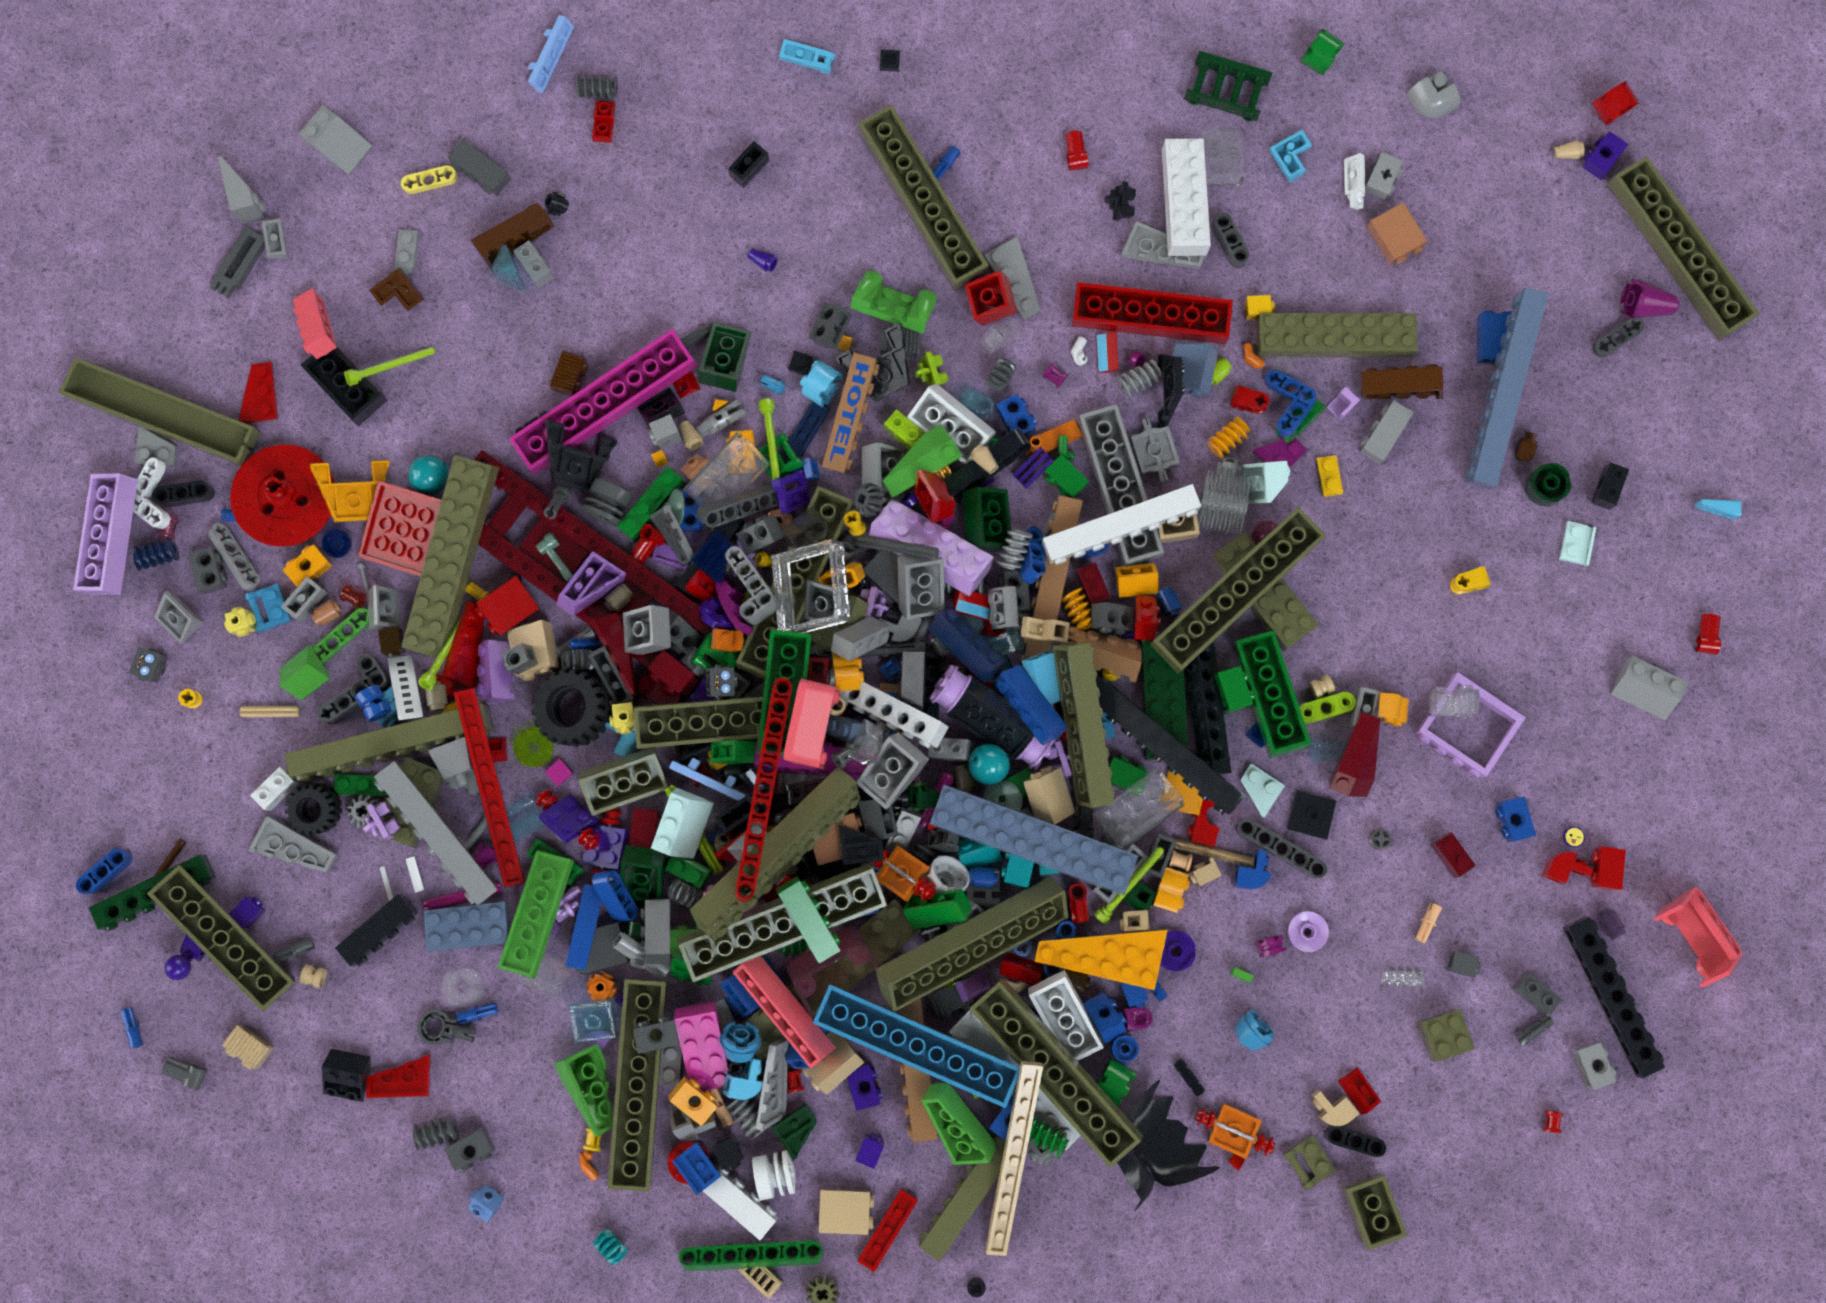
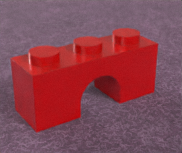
M1203 799L1199 815L1192 814V817H1195L1193 825L1190 824L1188 827L1187 836L1190 837V842L1215 847L1220 827L1211 825L1207 821V810L1215 805L1211 800L1205 801Z

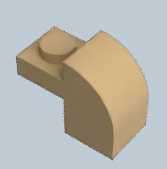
M1023 617L1020 637L1039 642L1067 643L1069 623L1053 619L1041 620Z
M1316 1090L1311 1094L1314 1099L1312 1101L1313 1105L1319 1111H1324L1318 1118L1327 1124L1342 1126L1359 1115V1112L1347 1097L1342 1096L1331 1105L1321 1091Z

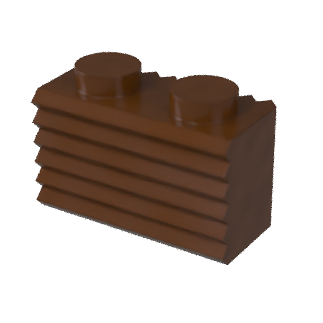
M562 351L550 383L552 391L573 396L581 390L582 382L580 380L582 375H586L589 367L585 357Z

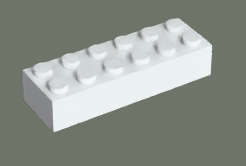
M1165 139L1162 147L1168 256H1207L1211 243L1204 139Z

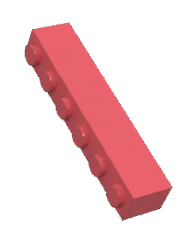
M761 956L741 963L732 972L811 1069L836 1048L819 1026L813 1024L814 1020Z

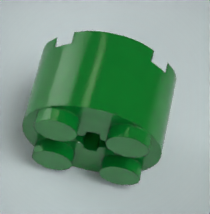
M1322 28L1300 62L1318 74L1324 75L1345 43Z
M1110 1058L1097 1084L1119 1107L1123 1097H1126L1131 1087L1129 1082L1132 1083L1137 1072Z

